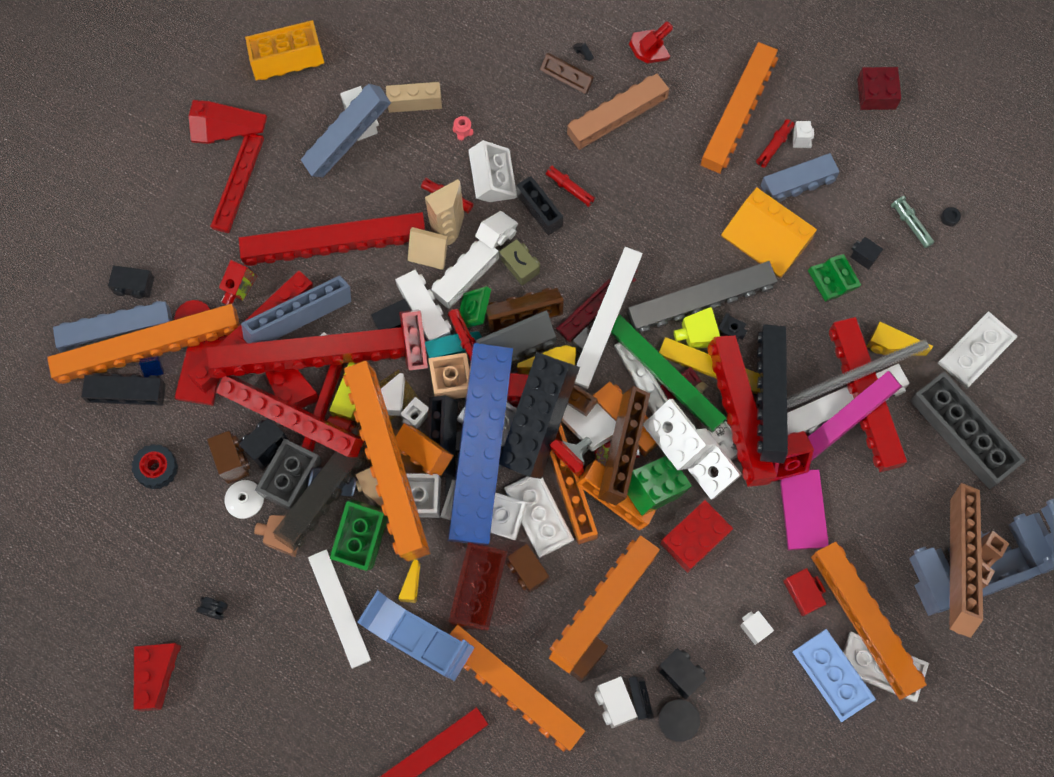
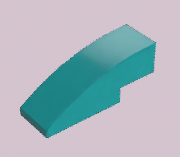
M479 331L470 332V335L475 340L482 338ZM458 334L425 342L429 358L467 353L461 347L462 342Z

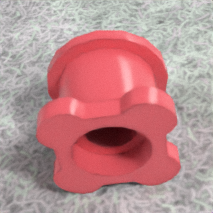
M465 116L456 118L453 124V132L457 134L458 140L462 141L465 137L472 136L474 133L473 129H471L470 119Z

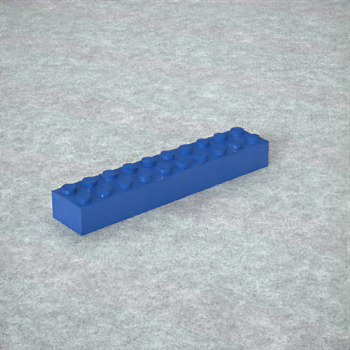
M474 343L447 541L489 545L513 348Z

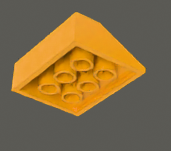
M313 20L245 37L255 80H266L272 76H282L288 72L301 71L304 68L318 67L324 64Z
M756 187L721 236L758 263L770 261L775 275L781 278L811 242L817 229Z

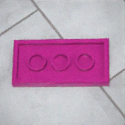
M809 470L808 473L780 479L788 550L821 549L828 546L819 470Z

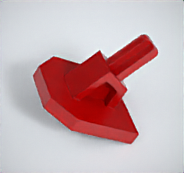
M667 21L656 31L653 29L634 32L629 46L636 58L647 64L669 60L671 56L663 44V38L673 30V26Z

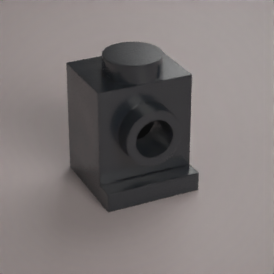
M726 313L718 328L720 336L736 335L737 342L739 339L743 340L748 331L745 329L746 323Z

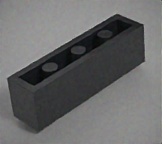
M92 373V375L84 376L81 397L87 403L163 406L166 384L159 376L150 375L146 378L139 375L122 377L119 374L104 376L99 373Z
M446 395L429 397L427 436L454 455L442 476L439 475L440 478L453 477L455 474L458 401Z

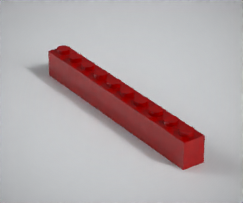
M423 212L239 237L240 258L244 265L254 266L257 263H274L278 260L291 261L299 257L311 258L314 255L327 256L335 252L347 253L350 250L363 251L371 247L383 248L386 245H403L409 242L412 227L425 230Z
M401 327L208 347L206 350L210 378H223L230 375L262 374L267 371L281 372L285 369L300 370L304 367H322L331 364L341 365L349 362L379 361L386 358L398 359L404 357L405 343Z

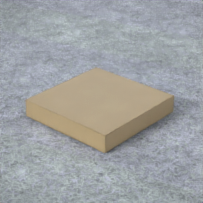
M412 227L410 230L408 261L443 270L445 267L448 236Z

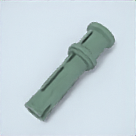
M905 196L898 198L891 204V207L895 208L899 213L901 221H906L924 248H928L935 242L915 216V209H911L906 202Z

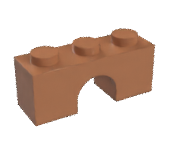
M994 531L981 538L982 589L988 586L995 572L991 569V566L1003 557L1009 545L1007 541Z

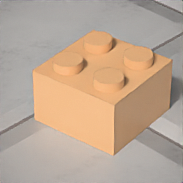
M467 353L428 358L434 397L446 395L452 399L466 398L470 371Z

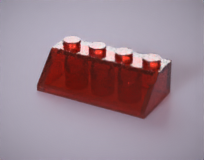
M468 542L449 617L450 625H459L462 628L489 631L507 551Z

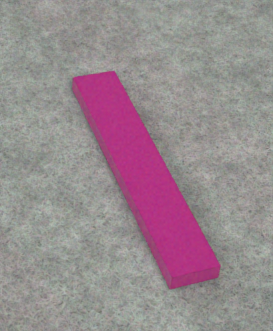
M890 371L882 375L808 437L814 448L812 460L902 388V385Z

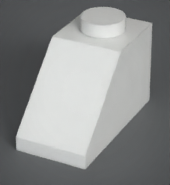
M399 373L381 388L388 415L401 416L400 413L403 411L405 387L403 373Z

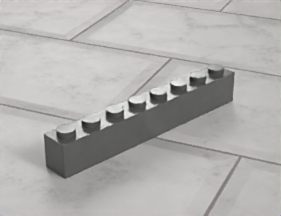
M770 261L629 307L627 315L631 326L637 332L644 333L651 330L650 327L656 325L657 327L667 325L668 321L674 319L675 322L683 320L686 315L691 313L695 314L709 307H712L713 310L720 307L721 303L727 302L731 304L738 301L739 297L745 296V298L756 295V292L760 290L763 292L770 291L778 281Z

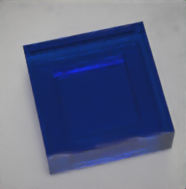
M159 356L139 359V365L144 377L148 378L150 375L158 376L164 374Z

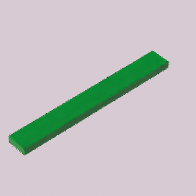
M621 315L617 316L611 334L708 430L713 433L721 426L727 418Z

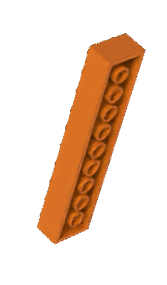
M367 361L344 368L346 375L343 376L346 386L350 387L349 399L352 405L355 404L356 411L354 416L357 423L360 422L362 428L359 430L361 439L366 441L367 448H365V453L368 460L371 459L373 466L370 467L373 478H376L378 485H376L377 494L379 497H382L384 504H381L384 515L388 516L389 519L387 528L390 535L394 536L395 542L392 543L396 555L399 554L406 561L431 554L376 372Z

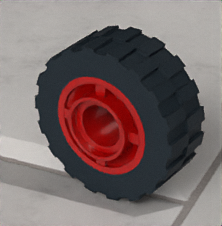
M151 444L137 451L138 453L134 455L131 465L132 473L141 485L146 488L161 489L164 486H168L171 481L173 482L175 475H177L178 464L168 448L159 444ZM159 463V467L156 470H151L153 464Z

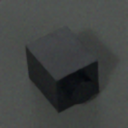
M864 237L861 242L857 240L851 248L853 250L851 258L869 270L880 256L883 248L867 237Z

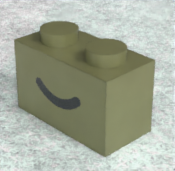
M516 239L499 251V257L523 286L540 274V263L536 257H532L528 253L527 246L524 243L521 244Z

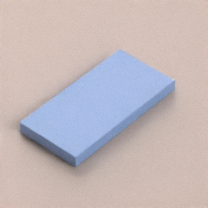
M827 629L793 651L841 722L876 700Z

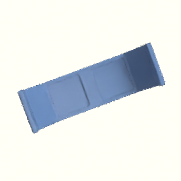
M378 590L358 620L361 626L453 681H455L474 650V647L464 639L461 642L405 610Z

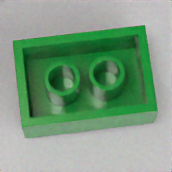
M665 456L632 471L627 495L643 516L680 498L692 485L681 470H677L669 458Z
M354 499L347 501L330 559L365 571L373 569L388 516L384 515L381 508Z

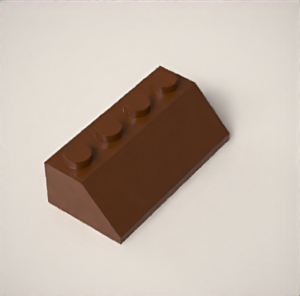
M546 288L542 292H529L522 297H510L506 301L490 302L486 310L490 332H497L546 310L550 318L563 315L564 300L558 288Z

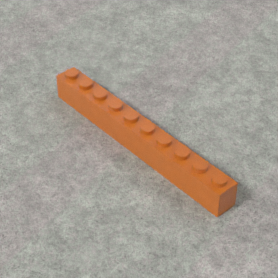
M232 304L49 356L47 358L51 378L57 383L66 384L72 379L84 378L85 375L104 373L110 368H121L131 362H142L148 357H159L163 353L169 351L176 352L186 346H197L202 341H214L218 337L229 336L240 326L237 310Z

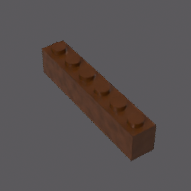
M632 386L622 396L598 499L613 505H617L627 498L650 397L649 392Z

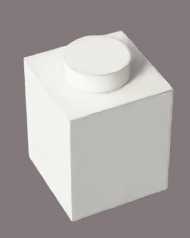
M751 611L742 618L744 622L740 626L754 645L774 631L759 611L755 614Z

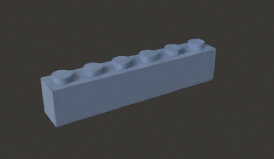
M372 84L365 86L362 92L351 101L346 110L340 113L337 120L328 127V130L306 151L301 161L311 176L323 178L391 104L380 86Z
M339 275L241 323L243 339L247 343L274 341L350 303V286Z
M156 301L152 305H139L134 307V309L117 310L115 313L108 315L99 314L97 317L90 319L82 318L72 323L64 322L59 326L53 327L55 345L62 353L173 321L171 309L166 301Z

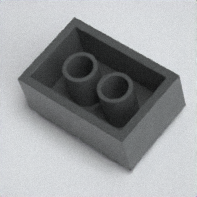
M284 439L255 491L260 496L294 512L308 488L311 469L319 467L322 460L319 455Z

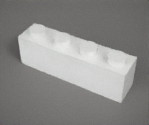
M481 240L475 241L471 245L470 250L466 254H462L458 258L457 263L453 267H449L445 275L433 283L431 290L434 297L446 308L450 309L463 296V293L467 292L499 259V251L496 248H490Z
M413 270L395 279L397 287L410 309L421 311L423 332L427 341L451 335L452 327L448 320L444 321L442 318L443 311L439 304L435 305L433 302L435 297L430 289L427 290L424 286L426 281L423 275H418L417 271Z

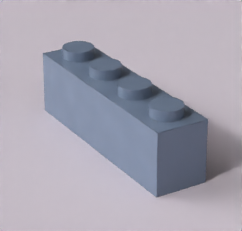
M829 153L763 177L761 187L764 193L777 202H782L787 197H796L806 190L812 191L820 185L832 184L836 181L840 171Z

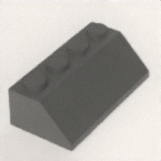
M546 310L476 340V343L513 348L512 365L517 363L522 357H531L541 349L547 350L553 347L556 343V335Z

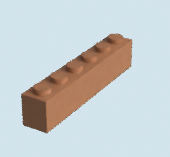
M658 74L648 76L640 84H635L626 92L617 94L612 100L603 102L595 110L586 112L583 117L572 120L568 125L567 134L580 150L668 99L669 88Z

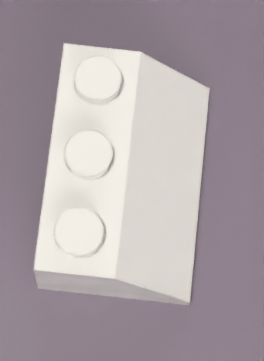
M484 140L470 148L469 156L476 199L495 202L517 198L509 149Z

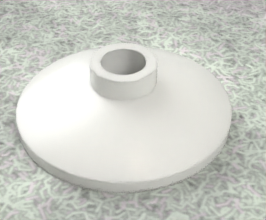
M249 480L238 481L227 490L225 506L234 517L240 519L250 518L261 510L264 497L255 491L257 487L255 482ZM246 495V499L240 501V496Z

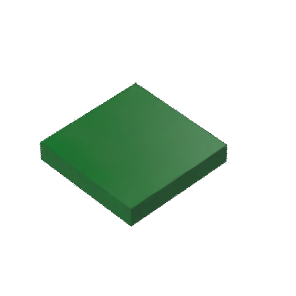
M486 286L463 293L459 311L467 328L484 323L491 288Z

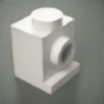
M796 121L792 131L793 148L812 147L811 139L814 138V128L811 126V121Z
M415 397L400 413L403 419L402 423L418 429L428 417L429 407ZM413 415H418L415 420L412 419Z

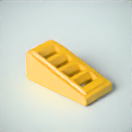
M414 559L399 595L400 602H417L421 565L418 560Z

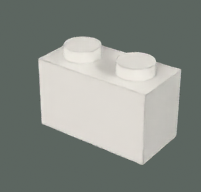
M499 211L481 222L475 237L493 249L498 245H503L506 240H511L515 236V229L518 223L504 212Z

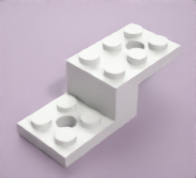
M669 399L644 422L643 426L675 468L677 470L688 469L711 500L715 499L742 475L706 428L696 429L673 399ZM668 421L673 424L671 432H668L665 427ZM713 466L718 468L719 473L717 477L711 474Z

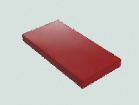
M224 335L214 341L206 340L200 342L197 346L187 347L175 394L176 400L214 405L219 381L204 393L192 382L188 373L207 356L206 348L217 347L228 336Z

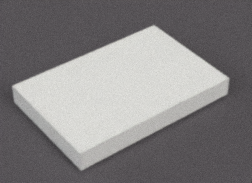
M598 403L587 417L567 405L562 418V422L581 441L585 437L590 438L592 443L588 448L591 451L612 440L616 421Z

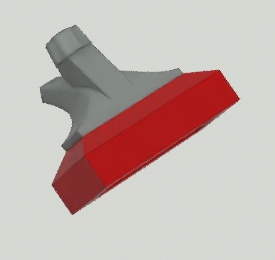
M585 437L578 444L554 440L550 444L551 451L578 478L584 473L583 465L585 463L583 455L588 451L587 447L592 443L590 438Z

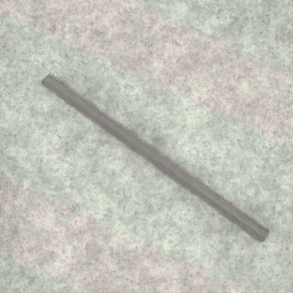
M926 338L925 340H920V342L918 341V343H913V346L908 345L906 348H901V351H894V354L889 353L887 357L882 356L880 360L875 359L873 363L868 362L866 366L861 365L859 369L854 368L852 372L847 371L845 375L840 374L838 378L835 376L829 382L827 380L826 382L824 381V384L821 382L822 385L819 383L813 389L811 387L810 389L808 388V391L805 389L806 392L803 390V392H799V395L796 393L797 395L794 394L790 398L787 397V409L790 406L793 407L804 401L806 402V400H811L813 397H818L822 393L825 394L829 390L832 391V389L834 390L838 386L841 387L845 383L848 384L852 380L855 381L859 377L862 378L866 374L869 375L873 371L876 372L880 368L883 369L887 365L890 366L894 362L902 361L901 359L904 360V358H909L913 354L921 353L920 351L928 350L929 345Z

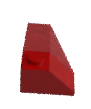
M193 100L189 112L191 141L193 143L211 144L215 143V140H230L234 136L241 135L244 137L263 133L267 115L210 101Z

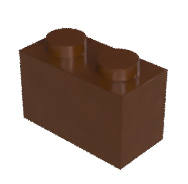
M528 544L507 556L508 563L506 565L512 574L516 572L520 578L517 581L523 590L527 589L531 593L549 581V575Z

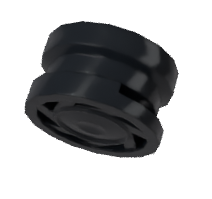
M201 596V604L196 609V612L214 619L223 620L224 610H227L228 604Z

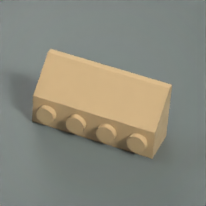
M458 179L425 197L431 231L448 236L447 245L452 244L458 238L464 218L461 185Z

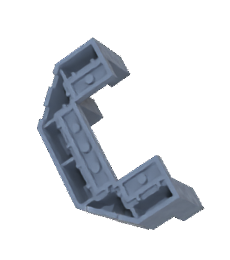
M1054 499L1047 501V506L1041 509L1050 527V534L1039 513L1029 516L1023 513L1013 518L1014 522L1008 526L1019 547L1013 550L1011 547H1007L1003 557L991 566V569L995 572L988 586L983 588V597L1054 570ZM981 531V538L987 535L988 533L983 534ZM925 546L915 550V554L909 559L920 582L914 586L928 616L949 610L950 566L942 549L935 550L934 547L927 549Z

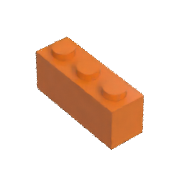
M406 423L402 425L395 437L400 453L405 456L409 455L411 457L409 460L418 466L421 464L423 466L422 470L429 475L435 473L442 476L454 456L420 430Z

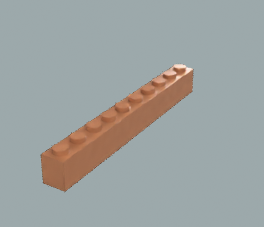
M961 483L950 500L949 629L971 638L983 621L980 490Z

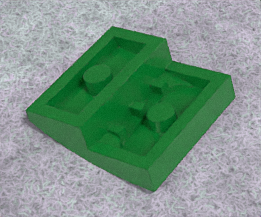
M844 254L829 258L825 263L808 269L825 302L849 293L861 286Z

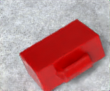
M807 568L783 580L802 616L826 605L822 596L826 590L818 576L812 577Z

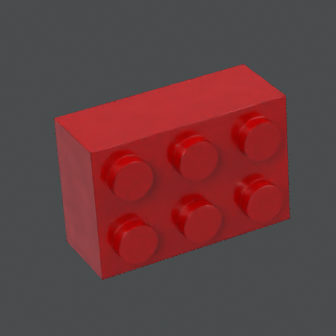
M704 500L662 539L660 545L689 573L732 532L733 528Z

